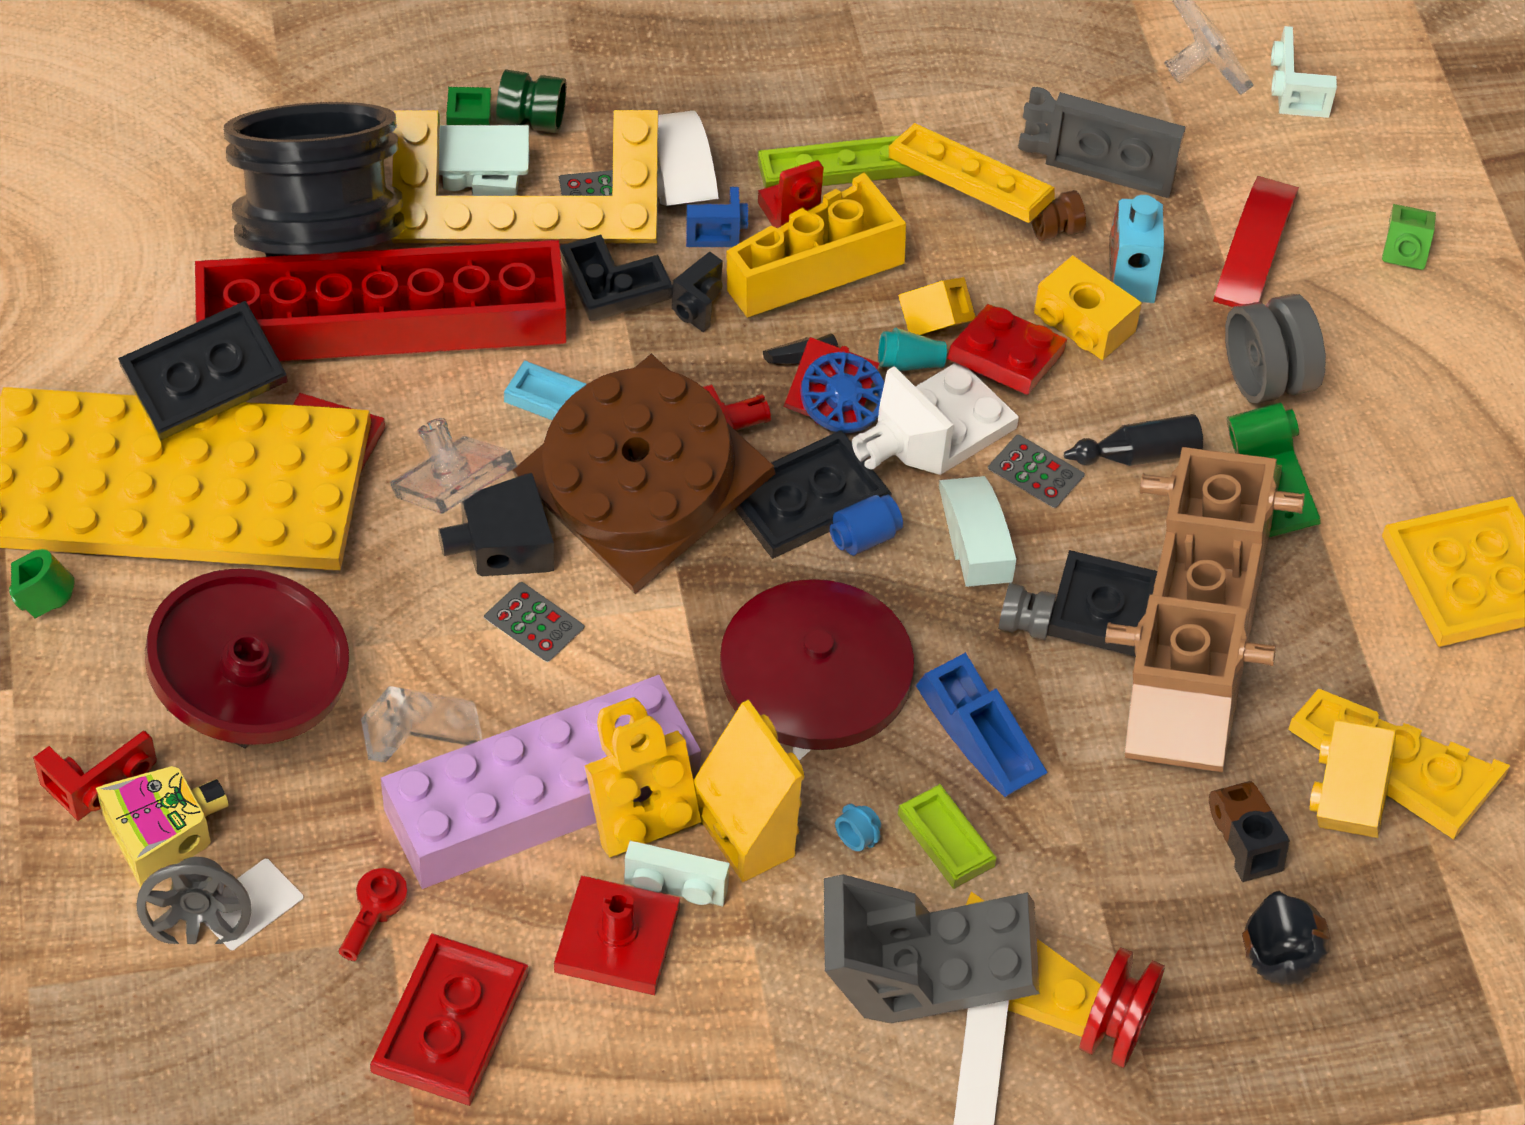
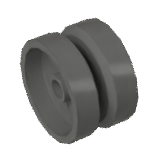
M1300 294L1274 297L1266 305L1260 302L1238 305L1229 311L1225 324V344L1228 362L1241 394L1249 402L1258 404L1276 400L1284 392L1291 395L1311 392L1322 385L1326 365L1323 335L1309 302Z

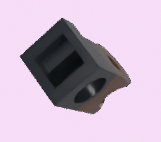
M1247 781L1211 791L1209 794L1211 815L1235 857L1234 868L1241 881L1246 882L1284 871L1290 839L1258 787L1252 781Z

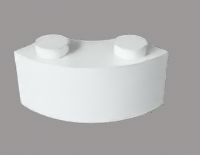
M695 111L659 115L658 197L662 205L668 206L719 199L709 143L701 119Z

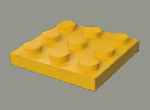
M1513 496L1385 525L1382 538L1438 647L1525 627V517Z

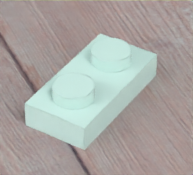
M630 841L625 855L624 884L653 892L684 897L687 901L698 905L711 903L723 906L728 891L730 863Z

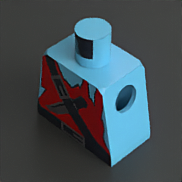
M1138 195L1134 199H1121L1117 203L1109 236L1110 281L1139 301L1154 303L1164 252L1163 204L1149 195ZM1141 253L1139 264H1142L1141 268H1136L1129 264L1128 260L1132 255Z

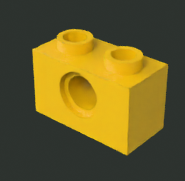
M1072 255L1039 283L1034 314L1039 316L1047 325L1055 327L1075 341L1080 348L1089 351L1103 361L1136 332L1142 302Z

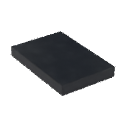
M246 301L118 358L120 367L160 441L288 382L285 370Z
M840 430L771 462L774 465L776 474L738 505L735 511L769 556L774 559L829 533L835 512L873 495L879 497L884 495L892 496V493L873 469H868L864 466L866 460L859 461L854 453L852 442Z

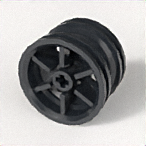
M315 102L265 108L230 119L224 124V139L230 143L226 147V159L232 166L244 170L246 195L238 198L232 204V218L237 222L234 225V240L240 246L265 253L321 254L368 247L388 241L399 235L405 229L404 214L400 212L403 207L402 192L395 187L386 185L384 159L394 155L399 150L398 137L393 133L397 128L396 113L388 108L365 103Z

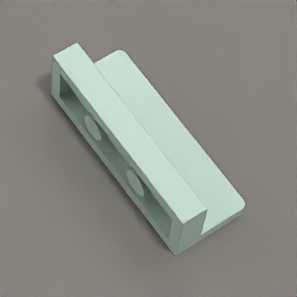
M440 125L439 175L528 174L529 125Z

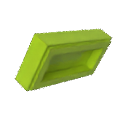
M941 784L899 805L898 816L953 889L995 867L997 857Z

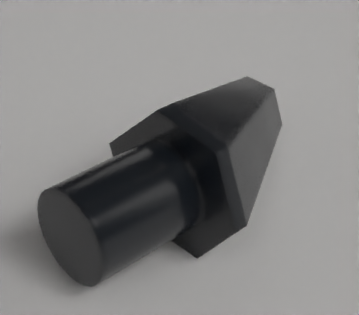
M831 333L817 339L838 347L837 340ZM805 337L764 350L763 357L768 363L800 364L809 338Z

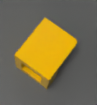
M965 277L939 281L898 295L908 332L923 335L942 328L962 325L971 322L975 318Z

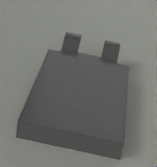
M1032 87L1029 103L1026 102L1024 105L1023 118L1026 120L1025 131L1020 134L1018 148L1020 150L1047 155L1045 164L1165 198L1170 197L1185 134V126L1061 92L1056 101L1046 89Z

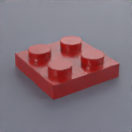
M987 304L952 342L947 359L1029 395L1062 356L1068 339L1052 332L1048 327L1035 325L1017 317L1005 308Z

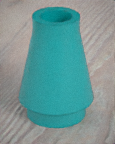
M896 327L892 332L883 331L880 336L878 346V363H880V367L890 369L895 366L899 371L933 367L943 368L947 357V344L945 341H936Z

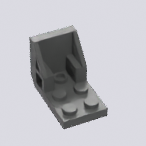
M844 874L824 878L825 972L864 1018L886 1023H896L1040 994L1035 902L1028 892L930 913L917 895L912 892Z

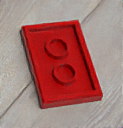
M431 933L370 1063L371 1073L470 1106L528 976V964Z

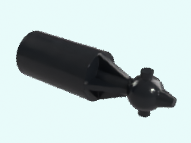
M1195 414L1122 425L1099 443L1090 438L1079 440L1074 447L1064 452V458L1075 460L1084 466L1096 463L1099 457L1128 466L1180 458L1182 447L1203 450V433L1200 421Z

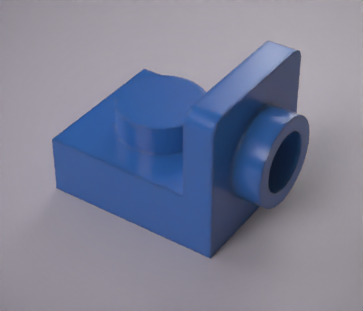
M730 187L729 204L687 205L686 247H734L739 244L740 229H748V203H740L739 187Z

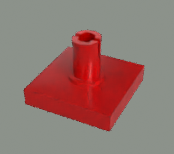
M581 875L555 957L554 973L655 996L679 913L680 897Z

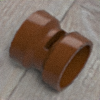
M1076 190L1062 192L1057 199H1054L1031 221L1033 231L1039 241L1055 239L1057 234L1062 232L1074 235L1085 231V207L1080 194Z

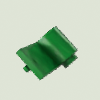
M1280 402L1227 416L1229 436L1235 454L1277 459L1276 465H1282L1278 491L1305 494L1302 514L1274 510L1269 538L1321 524L1320 516L1294 452L1292 437L1299 436V427L1293 409L1285 410Z

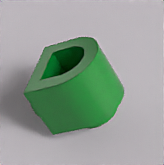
M35 550L11 563L9 593L14 604L20 610H26L34 618H37L53 609L62 607L71 598L75 578L48 550Z

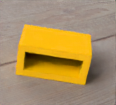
M1335 720L1332 735L1323 734L1319 763L1326 764L1323 783L1315 781L1313 784L1309 808L1310 811L1317 812V821L1320 828L1379 838L1396 746L1395 730Z

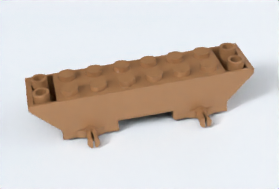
M1182 447L1179 464L1170 477L1142 473L1140 494L1168 496L1169 509L1166 519V535L1153 595L1149 596L1146 614L1140 620L1137 627L1108 622L1106 630V643L1134 646L1136 655L1125 758L1223 772L1244 662L1273 666L1275 660L1276 645L1249 642L1274 510L1296 512L1302 514L1304 493L1278 491L1282 465H1276L1277 459Z

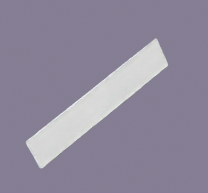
M1009 1000L968 1008L954 1125H994Z

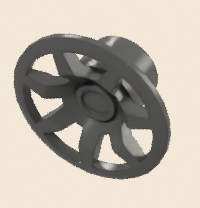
M190 857L182 860L180 863L166 866L154 872L142 884L136 903L138 917L147 932L157 940L168 944L179 943L175 937L163 930L173 927L180 919L186 921L187 944H196L200 922L205 921L211 930L223 936L215 944H224L223 942L237 940L247 928L251 917V900L241 882L233 875L224 871L217 862L205 857ZM171 877L172 884L169 891L152 890L158 883ZM224 884L234 892L237 898L223 896ZM146 901L159 907L170 905L171 907L166 913L153 921L147 911ZM218 910L223 913L241 910V918L237 925L232 928L222 918Z

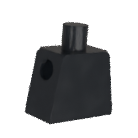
M532 473L524 474L465 495L461 499L462 524L438 528L443 556L470 551L475 571L482 577L554 571V542Z

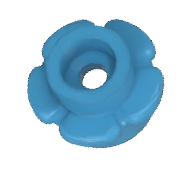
M851 803L843 807V814L835 821V828L842 842L854 851H862L867 846L869 848L874 847L881 837V822L878 815L868 806H855Z

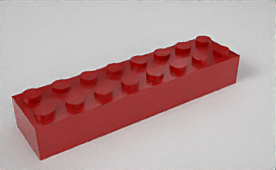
M559 240L195 261L196 323L246 301L279 361L566 344V304Z

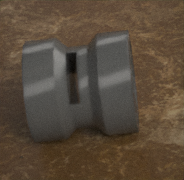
M1009 583L998 629L1012 633L1020 629L1028 631L1033 638L1046 640L1057 594L1046 591L1034 594L1027 592L1022 585Z

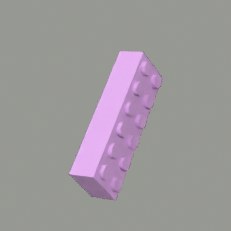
M660 675L381 777L384 811L421 889L597 823L584 765L607 757L602 750L597 727L598 714L602 708L631 697L637 698L645 707L648 716H652L659 723L664 735L678 730L684 737L694 779L700 770L701 750ZM630 715L620 716L615 722V728L629 724ZM644 786L640 789L641 795L634 799L633 802L646 800L653 791L648 786Z

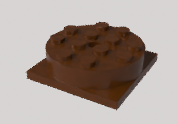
M652 353L636 367L603 375L575 392L556 413L548 428L544 443L512 469L515 478L528 473L533 474L541 503L634 594L776 474L774 465L726 422L720 406L706 389L692 379L670 371ZM631 457H632L634 460H637V459H639V458H644V459H642L641 461L632 462Z

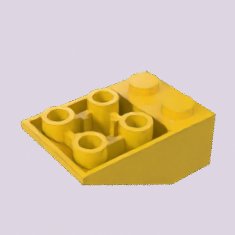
M749 700L740 705L693 779L701 822L742 883L795 857L796 836L799 834V808L802 806L800 798L801 785L805 777L798 758L792 752L786 753L778 742L777 732L769 717L765 714L760 716Z

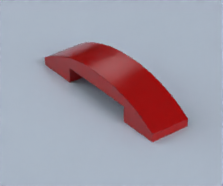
M1257 176L1236 228L1213 302L1230 307L1260 302L1269 270L1286 222H1288L1299 187Z

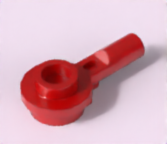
M373 869L365 873L358 881L356 895L360 905V912L338 950L339 954L345 959L356 961L377 922H387L389 917L396 914L406 902L408 895L406 881L400 873L393 869Z

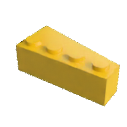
M864 172L853 178L852 186L842 192L837 188L823 195V203L809 211L801 208L790 214L789 222L779 228L769 226L727 250V292L748 318L905 264L906 223Z

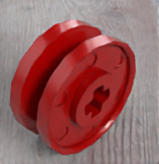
M1122 947L1117 951L1098 990L1079 1049L1092 1055L1107 1035L1115 1039L1111 1063L1125 1068L1153 1008L1165 965L1152 960L1139 980L1130 977V972L1133 964V952Z

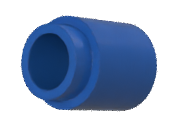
M873 495L833 514V524L830 525V534L838 549L846 550L850 555L854 556L894 538L896 531L903 528V518L898 505L891 496L884 495L879 497Z

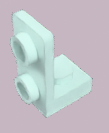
M1284 26L1281 41L1273 42L1271 52V66H1278V70H1275L1273 74L1271 93L1272 96H1278L1279 114L1329 118L1337 89L1336 76L1294 72L1293 27Z

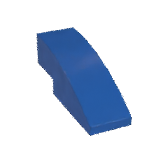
M966 652L925 673L915 685L951 739L984 778L1004 797L1048 773L997 688L989 692Z

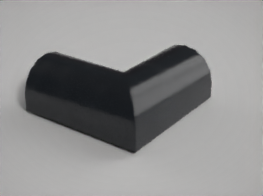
M601 234L560 246L561 259L590 321L600 320L672 299L673 285L659 255L616 266Z

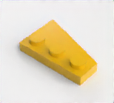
M971 891L966 905L983 902L984 900ZM1037 939L1040 994L1009 1000L1008 1011L1082 1037L1101 984Z

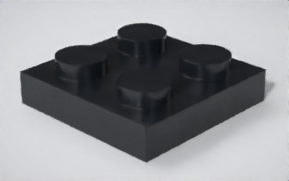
M1069 550L1047 635L1136 657L1134 646L1108 644L1105 642L1107 625L1109 622L1125 626H1138V623L1146 614L1149 596L1153 595L1158 571Z

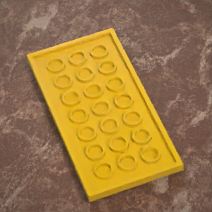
M3 387L0 396V548L45 549L54 552L341 570L371 425L369 410L243 402L160 441L136 395Z

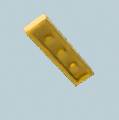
M916 123L888 146L889 158L1027 223H1030L1055 199V187Z

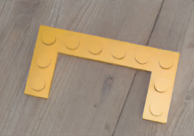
M394 110L397 128L393 133L398 137L399 150L393 155L392 187L402 192L403 207L400 212L404 214L405 229L391 239L393 243H513L559 240V243H572L600 234L605 243H657L658 110H614L613 196H438L440 114L438 110Z

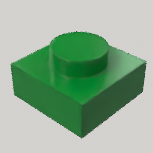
M448 86L446 124L490 125L491 88Z

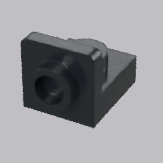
M710 251L673 280L672 310L675 311L682 321L691 323L702 332L711 326L712 301L719 295L722 289L723 260Z

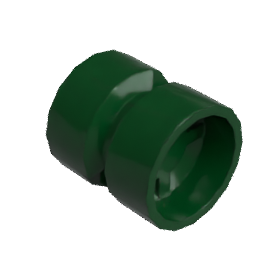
M505 69L500 80L497 96V124L525 125L529 121L533 130L558 133L565 111L566 78L540 75L536 81H533L529 73Z

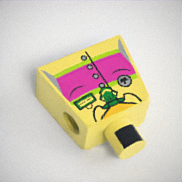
M173 766L96 788L102 815L140 888L144 881L159 869L180 863L182 860L193 857L206 849L211 841L205 817L229 806L225 792L217 779L190 790L180 769Z

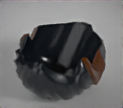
M1281 891L1273 892L1263 900L1249 917L1245 930L1242 933L1246 958L1253 961L1252 967L1257 969V974L1261 975L1265 980L1279 983L1282 986L1303 983L1306 978L1312 976V973L1319 970V966L1329 953L1327 943L1331 937L1326 919L1307 901L1287 896Z

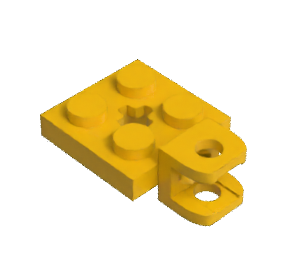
M635 697L602 708L598 714L597 727L601 747L607 757L584 766L601 845L609 858L626 852L630 841L646 844L701 823L686 740L679 731L664 735L659 723L652 716H648L645 707ZM630 715L629 724L615 728V722L620 716ZM644 786H648L653 791L646 800L633 802L634 799L641 795L640 789Z

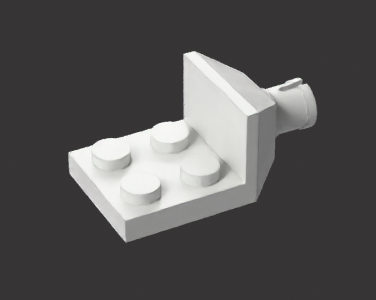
M952 364L917 386H914L894 366L887 370L879 406L878 423L868 431L853 437L852 447L860 462L871 456L864 464L868 469H874L884 460L896 455L905 465L941 475L1017 429L1019 416L970 369L960 364Z

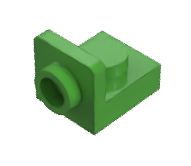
M1393 204L1382 260L1391 264L1420 270L1424 269L1435 231L1436 212Z

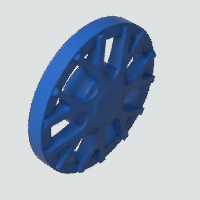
M830 353L816 359L806 370L801 383V400L809 416L822 427L835 432L841 430L844 433H854L868 428L878 419L884 380L878 370L866 359L851 353ZM845 363L858 367L855 376L844 373ZM830 364L837 374L830 378L821 370V367ZM870 377L876 387L864 389L859 381ZM809 382L826 385L825 391L809 392ZM861 397L877 404L873 412L859 403ZM811 399H817V401L813 404ZM824 401L834 409L827 417L817 409ZM853 409L857 422L844 423L843 412ZM861 414L866 416V418L862 420ZM834 416H837L838 421L832 420V418Z

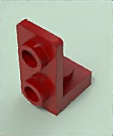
M819 160L784 170L780 173L779 184L758 190V204L773 227L779 228L788 223L789 215L801 208L809 211L821 204L824 167Z
M146 731L136 735L85 774L74 759L69 756L63 759L50 746L33 757L40 785L77 821L81 820L91 811L101 809L96 790L97 787L148 773L157 762L153 739Z

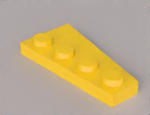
M1319 688L1291 719L1288 729L1319 751L1323 734L1332 735L1335 720L1395 730L1396 746L1387 796L1453 840L1505 778L1510 767L1509 764L1493 759L1492 763H1488L1468 755L1469 748L1450 741L1449 746L1423 737L1421 736V729L1403 723L1402 726H1396L1381 720L1377 711Z

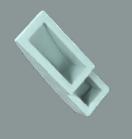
M980 476L939 480V489L955 560H960L965 586L1013 582L1016 556L1004 514L987 478Z

